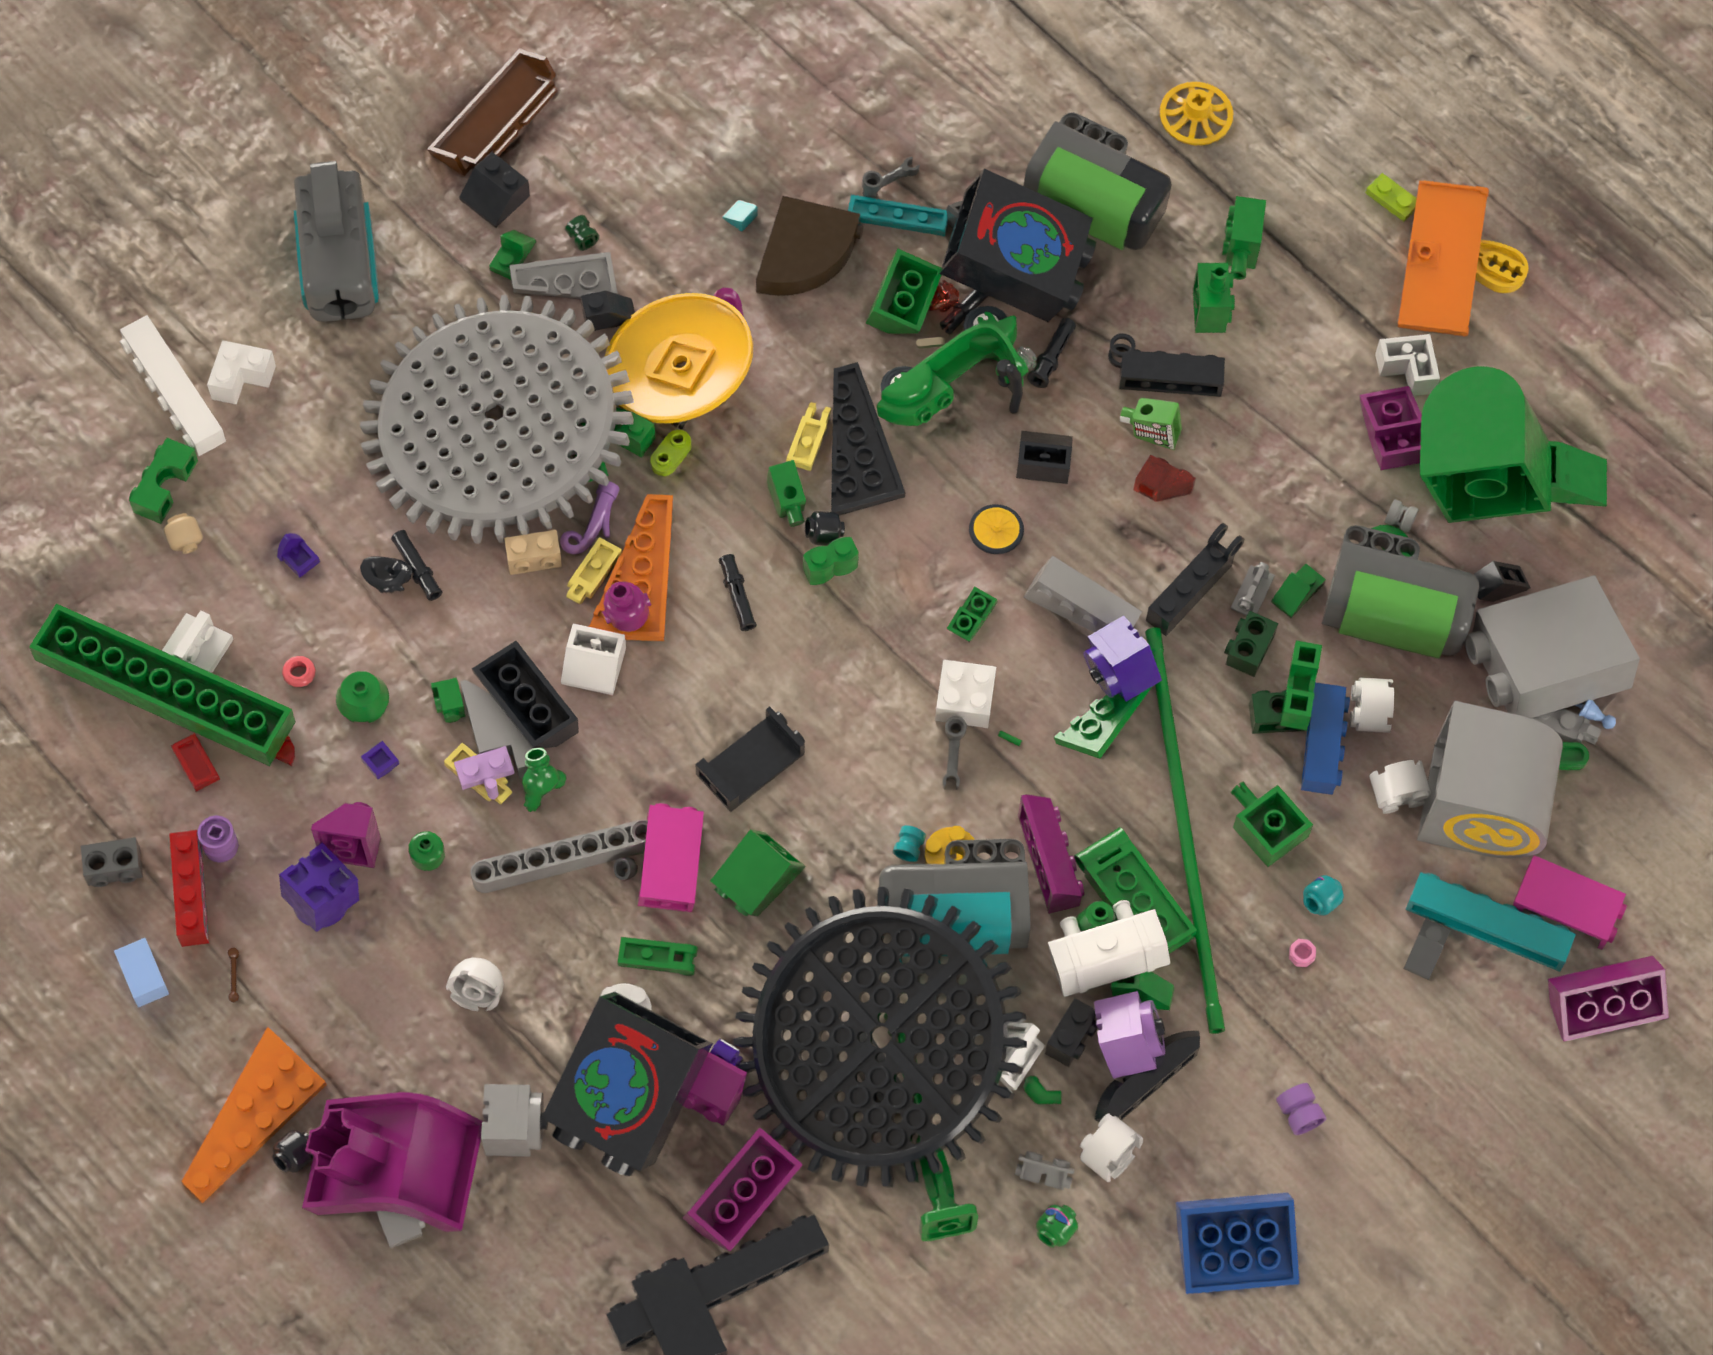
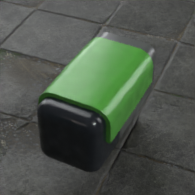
M1071 112L1065 114L1060 122L1055 121L1027 166L1023 186L1092 217L1093 220L1088 235L1121 250H1124L1125 247L1139 250L1146 245L1166 212L1172 182L1170 177L1164 172L1126 155L1128 147L1126 137L1084 116Z

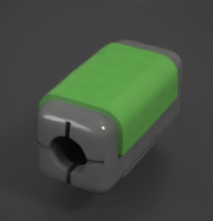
M1353 525L1347 528L1342 540L1321 624L1338 628L1339 634L1438 659L1441 655L1454 656L1462 650L1471 628L1479 592V580L1474 574L1418 560L1420 547L1411 538ZM1350 540H1356L1359 544H1354ZM1376 546H1381L1385 550H1379ZM1402 553H1408L1410 557L1404 556Z

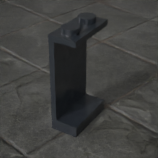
M770 706L766 709V718L709 763L702 758L695 764L696 775L730 812L805 754V740L797 730L792 731L787 725L788 722L783 714L779 711L775 712Z
M677 1258L669 1259L662 1263V1268L653 1272L645 1270L635 1276V1280L631 1281L632 1289L641 1302L664 1355H727L724 1342L685 1258L679 1260Z

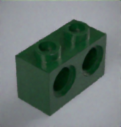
M1249 610L1246 619L1240 618L1236 626L1235 632L1238 635L1235 641L1230 639L1226 646L1224 654H1227L1228 657L1225 665L1255 677L1276 634L1279 623ZM1249 630H1257L1260 634L1254 635ZM1239 651H1246L1250 656H1242L1239 654Z

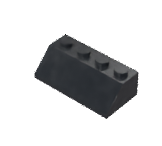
M514 641L472 668L473 673L532 748L545 749L557 747L579 733L576 715L517 641Z

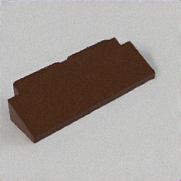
M518 49L429 146L427 150L430 155L463 176L472 168L474 169L491 152L499 157L518 136L522 127L529 124L558 91L553 82L556 74L547 57Z

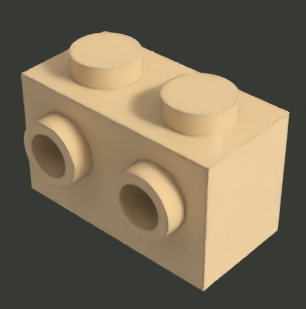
M557 530L504 538L510 575L562 567Z

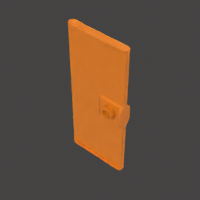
M1419 181L1397 327L1452 334L1455 336H1468L1486 202L1489 195L1487 187Z

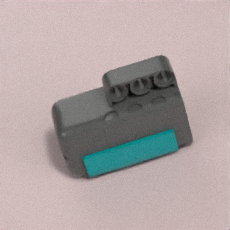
M336 161L311 163V174L298 176L294 180L296 248L304 307L309 310L311 317L318 322L370 316L374 311L375 304L379 301L371 213L369 202H365L360 174L354 170L338 171Z
M1017 839L956 840L947 845L944 864L886 866L880 873L879 887H886L889 890V907L900 906L901 895L904 888L914 891L911 910L921 913L928 895H932L938 898V904L933 913L934 919L941 922L953 905L961 910L959 918L952 927L953 930L961 934L972 921L982 926L978 934L969 942L976 950L991 939L999 947L990 955L1008 954L1009 949L1028 948L1031 929L1027 862H1025L1024 845ZM1014 852L1018 857L1010 859L1005 854ZM957 853L961 854L964 858L954 860L950 856ZM987 853L991 858L984 860L979 858L978 854ZM891 934L884 936L885 944L891 941ZM928 934L924 935L922 943H929L930 936ZM909 954L903 955V957H910Z

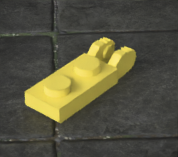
M809 403L806 414L802 416L786 462L794 460L796 467L811 471L827 430L832 410L830 407H825L819 421L813 419V415L816 412V403Z

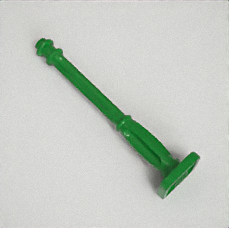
M885 1013V1014H884V1019L887 1021L888 1016H887V1014ZM904 1033L898 1036L899 1043H903L906 1040ZM915 1095L914 1102L916 1104L921 1103L922 1095ZM917 1134L918 1138L916 1139V1144L920 1142L919 1134ZM943 1150L937 1153L943 1168V1173L939 1175L931 1171L927 1159L920 1160L923 1181L929 1200L934 1208L932 1211L924 1213L920 1218L919 1232L922 1241H933L966 1234L977 1228L978 1212L974 1204L958 1205L955 1203L951 1172Z

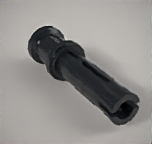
M1061 319L1046 350L1037 356L1034 369L1027 374V379L1032 385L1038 388H1046L1048 386L1051 373L1058 368L1057 360L1076 328L1075 322L1071 319Z

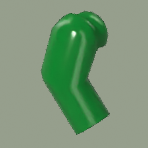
M1033 1075L1025 1079L1024 1091L1035 1104H1061V1090H1046L1039 1082L1038 1077Z

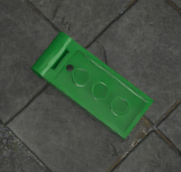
M1117 828L1074 855V859L1080 870L1085 873L1084 876L1101 900L1108 903L1112 909L1115 903L1122 900L1130 902L1133 915L1155 909L1167 941L1169 954L1195 938L1197 929L1122 828Z

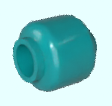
M1321 875L1311 882L1303 891V902L1307 910L1320 916H1326L1342 904L1344 899L1341 883L1327 875Z

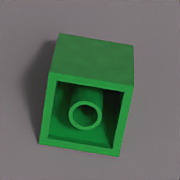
M750 829L710 881L716 886L714 890L724 899L730 898L736 903L734 907L746 917L748 915L759 916L806 866L766 832Z

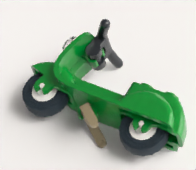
M982 306L972 310L966 316L963 325L964 331L948 343H945L943 337L918 339L916 346L919 349L939 347V349L915 367H896L883 376L880 385L882 399L877 404L878 416L887 422L902 426H918L922 423H927L933 415L941 409L947 408L952 403L954 393L953 388L949 384L978 362L988 358L998 362L996 367L998 383L1002 387H1008L1012 392L1009 411L1012 414H1016L1019 411L1023 395V376L1028 373V369L1032 370L1036 367V356L1030 348L1020 346L1015 350L1013 347L1017 338L1016 316L1007 317L997 307Z

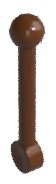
M230 948L228 956L231 959V993L228 999L235 1003L239 1000L236 984V959L239 957V951L237 948Z

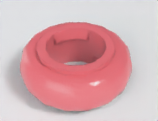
M296 656L290 658L285 663L282 675L289 685L304 687L312 682L316 669L310 659L304 656ZM297 667L307 669L306 673L300 677H295L291 674Z

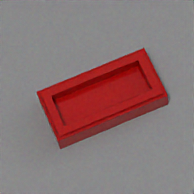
M195 733L171 745L174 754L196 792L220 780L218 773Z

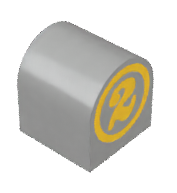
M1454 701L1434 744L1428 777L1431 794L1428 798L1424 799L1425 803L1423 804L1417 841L1496 858H1523L1533 856L1544 850L1547 844L1563 742L1559 734L1549 726L1528 717Z

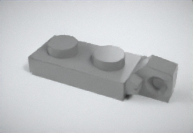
M1566 709L1531 718L1549 726L1559 734L1561 739L1568 742L1576 741L1581 743L1582 740H1585L1595 745L1602 730L1589 724L1590 721L1583 716H1579Z

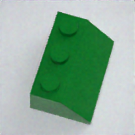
M898 248L889 263L866 324L888 334H918L942 276L939 274L941 267Z

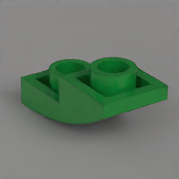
M974 586L963 606L959 607L949 623L947 630L970 642L982 627L998 600Z

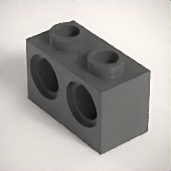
M136 837L81 845L83 876L88 886L103 887L110 882L130 883L135 881L136 878H143L141 851ZM132 859L128 865H120L122 860ZM97 863H105L101 869H92Z

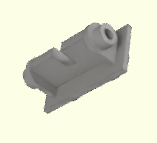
M1260 562L1255 567L1250 566L1230 609L1246 616L1249 610L1256 614L1258 613L1275 577L1274 574L1269 573V566L1266 563Z
M1026 1151V1155L1020 1154L1018 1160H1022L1024 1163L1023 1165L1017 1164L1015 1175L1020 1176V1179L1039 1183L1041 1173L1047 1174L1044 1185L1064 1190V1188L1070 1189L1072 1178L1067 1177V1174H1074L1075 1168L1069 1167L1070 1162L1054 1158L1053 1162L1042 1160L1043 1155Z

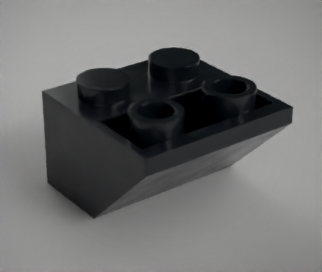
M1021 430L1016 478L1068 484L1073 436Z

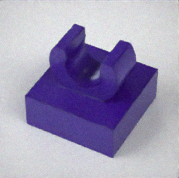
M383 741L361 756L362 762L377 780L399 765V760Z

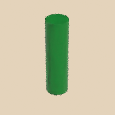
M1000 730L998 734L999 737L1017 746H1020L1022 740Z

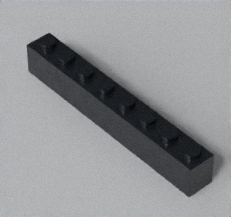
M802 1215L791 1222V1226L781 1229V1227L775 1228L766 1233L765 1238L757 1242L755 1240L747 1241L740 1246V1250L732 1254L729 1252L722 1253L714 1259L713 1263L705 1267L703 1264L697 1265L690 1269L708 1310L828 1253L829 1243L815 1215L809 1217ZM636 1296V1300L628 1304L620 1302L609 1309L610 1312L606 1314L608 1324L621 1351L655 1336L638 1296Z

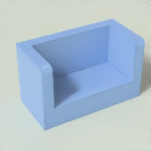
M146 938L114 950L138 1008L169 995Z

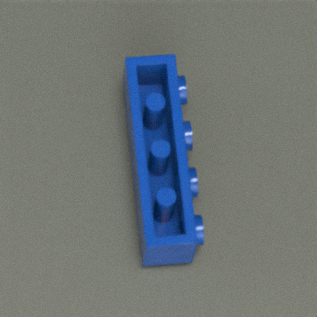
M1315 682L1311 718L1306 735L1301 790L1333 795L1335 787L1340 786L1343 771L1338 770L1339 761L1343 762L1345 746L1341 745V737H1346L1348 722L1343 721L1344 713H1348L1350 697H1346V687Z

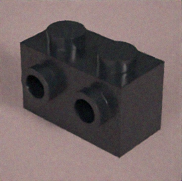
M1074 998L1048 1040L1045 1054L1067 1067L1071 1065L1074 1058L1079 1060L1086 1048V1045L1083 1044L1088 1036L1093 1037L1098 1029L1095 1009Z

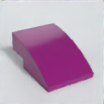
M1405 386L1361 394L1359 399L1362 413L1380 470L1419 464L1422 414L1410 387Z

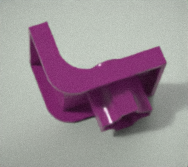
M398 1092L326 1100L321 1125L316 1129L310 1130L305 1152L314 1155L302 1208L316 1215L368 1211L394 1212L416 1218L444 1232L462 1231L481 1142L483 1121L437 1098L417 1093Z

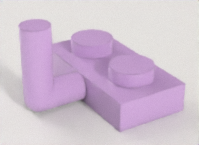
M506 746L454 762L462 790L484 783L490 799H496L499 795L496 779L515 774Z

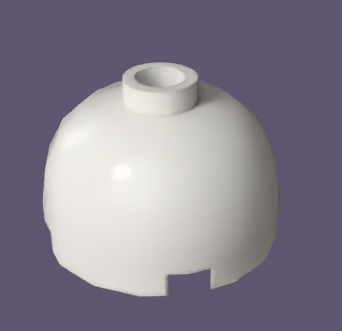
M468 958L460 962L452 970L446 985V989L452 992L451 999L461 1007L472 1011H478V1006L487 1007L486 1011L495 1008L498 1005L504 987L500 970L493 963L482 958Z

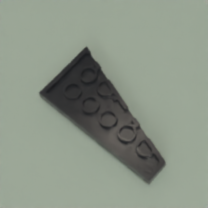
M856 362L834 368L831 512L843 515L905 498L906 492L859 363Z

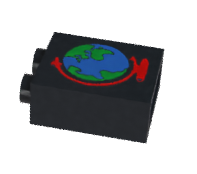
M984 168L965 190L939 274L1049 322L1062 308L1072 311L1080 300L1084 283L1075 278L1078 267L1084 269L1088 265L1096 248V241L1088 238L1093 218Z
M617 992L599 996L543 1113L542 1119L556 1126L552 1136L558 1142L577 1150H582L585 1143H588L605 1152L601 1160L605 1167L618 1174L632 1176L635 1169L642 1171L656 1163L713 1043Z

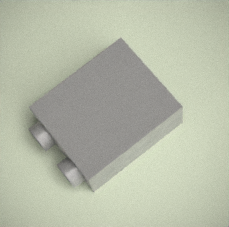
M1595 575L1478 609L1473 632L1469 633L1465 640V648L1470 661L1474 665L1483 663L1489 674L1486 677V689L1492 704L1495 707L1505 705L1508 713L1528 718L1544 715L1584 703L1587 700H1594L1632 688L1640 660Z

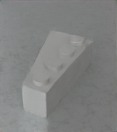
M1054 556L1039 570L1023 597L1093 632L1100 630L1123 615L1134 627L1142 613L1136 607Z

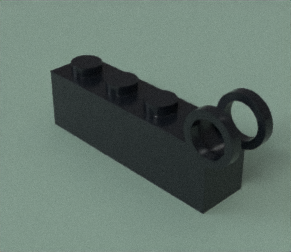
M1125 333L1117 334L1111 339L1108 360L1114 367L1120 368L1119 389L1221 397L1224 387L1225 358L1215 355L1197 356L1190 353L1170 354L1164 351L1143 352L1135 349V340L1132 336ZM1119 339H1125L1130 342L1131 347L1122 343L1114 345V343ZM1118 349H1122L1127 352H1120L1118 351ZM1112 354L1122 358L1121 362L1116 361Z
M1225 523L1220 524L1215 529L1205 548L1148 607L1146 621L1154 628H1160L1163 635L1167 636L1231 568L1234 556L1243 545L1245 539L1240 535L1237 536L1226 549L1219 543L1228 529Z

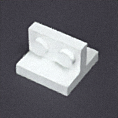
M200 610L197 617L185 614L162 651L212 673L234 639L231 634L214 627L210 615Z
M1032 1023L1007 1024L1008 1038L1019 1037L1027 1041V1047L1007 1048L1005 1062L1016 1063L1023 1068L1022 1074L1013 1075L1002 1071L1000 1081L1010 1090L1018 1088L1045 1047L1036 1037L1040 1030Z

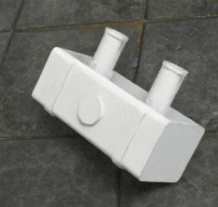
M1122 900L1113 906L1118 921L1083 932L1080 931L1076 917L1063 919L1060 922V926L1065 937L1048 942L1052 965L1063 996L1066 997L1079 992L1081 994L1098 986L1147 971H1155L1156 968L1169 965L1167 941L1155 909L1133 915L1130 902Z

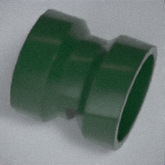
M585 215L574 217L565 226L566 233L569 237L575 239L574 243L581 251L591 248L599 240L598 232L595 228L590 227V222Z

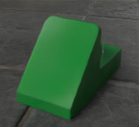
M511 230L500 236L501 247L489 265L490 271L511 280L510 265L523 264L536 243V239L516 230Z
M1305 564L1296 574L1293 572L1289 574L1272 598L1271 603L1292 618L1325 584L1326 579L1308 564Z

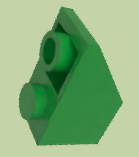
M1147 971L1112 982L1111 990L1113 997L1138 991L1141 1002L1152 1000L1156 1010H1170L1174 985L1155 973Z

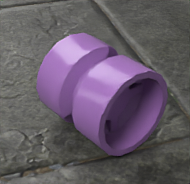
M217 815L202 821L197 833L207 858L219 863L232 859L237 853L239 845L230 821L223 816Z
M1308 1083L1296 1085L1280 1094L1276 1099L1283 1114L1290 1115L1288 1124L1294 1135H1301L1311 1131L1327 1119L1319 1104L1313 1103L1316 1097Z

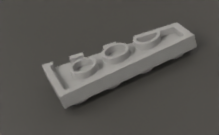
M610 252L510 265L513 293L581 299V295L605 290L617 294Z

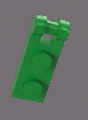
M621 937L617 964L619 967L673 972L685 976H693L695 974L693 961L697 957L698 947L691 944ZM675 954L683 956L682 962L674 961Z

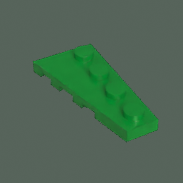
M1152 687L1127 702L1119 693L1112 698L1105 695L1099 700L1096 699L1089 705V711L1082 717L1077 716L1070 722L1071 727L1064 733L1060 731L1054 736L1056 744L1101 759Z

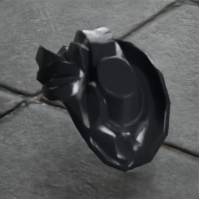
M382 556L365 558L360 565L361 574L365 581L378 589L380 593L386 594L388 592L392 594L394 591H404L405 588L402 585L410 581L413 571L412 566H408L402 560Z

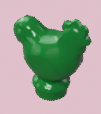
M533 748L525 754V765L528 769L524 774L522 785L525 791L524 807H526L528 812L536 811L541 806L542 797L553 789L563 787L567 779L564 772L549 764L550 757L543 748Z

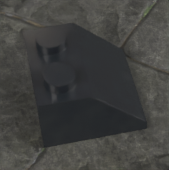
M491 152L474 167L459 199L497 228L530 197L529 180L495 153Z

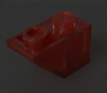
M1150 454L1135 478L1133 490L1158 502L1191 494L1194 490L1196 478L1190 472L1178 469L1170 465L1165 459L1156 458Z

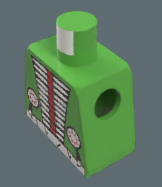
M1141 398L1136 409L1122 408L1120 422L1133 424L1134 437L1171 450L1175 449L1182 430L1179 403Z

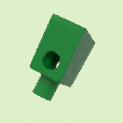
M794 460L770 466L766 483L779 518L787 516L790 527L803 524L805 520L802 511L805 509L806 498Z

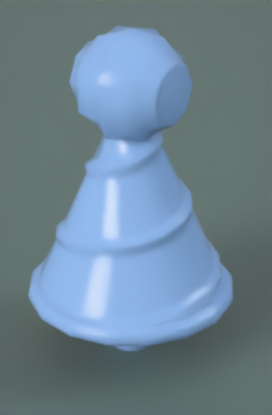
M1587 700L1584 704L1576 705L1581 708L1579 716H1583L1588 720L1602 721V726L1606 729H1612L1615 726L1616 718L1612 715L1605 716L1593 700Z

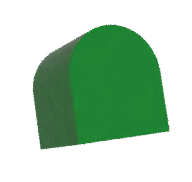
M1476 366L1465 368L1449 375L1432 390L1423 407L1421 417L1420 476L1448 523L1551 511L1550 443L1520 385L1511 375L1497 368Z

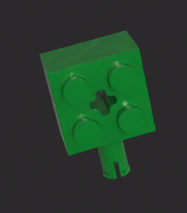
M1236 196L1234 206L1229 205L1222 255H1226V263H1228V266H1232L1230 273H1233V279L1242 280L1246 278V268H1256L1262 241L1266 200Z
M1197 263L1192 288L1195 333H1225L1227 323L1232 322L1235 296L1231 295L1230 288H1233L1234 279L1233 273H1229L1228 263Z
M1243 781L1239 783L1240 787L1236 785L1231 791V794L1245 808L1236 815L1233 829L1263 863L1269 867L1307 839L1313 824L1278 785L1258 799Z

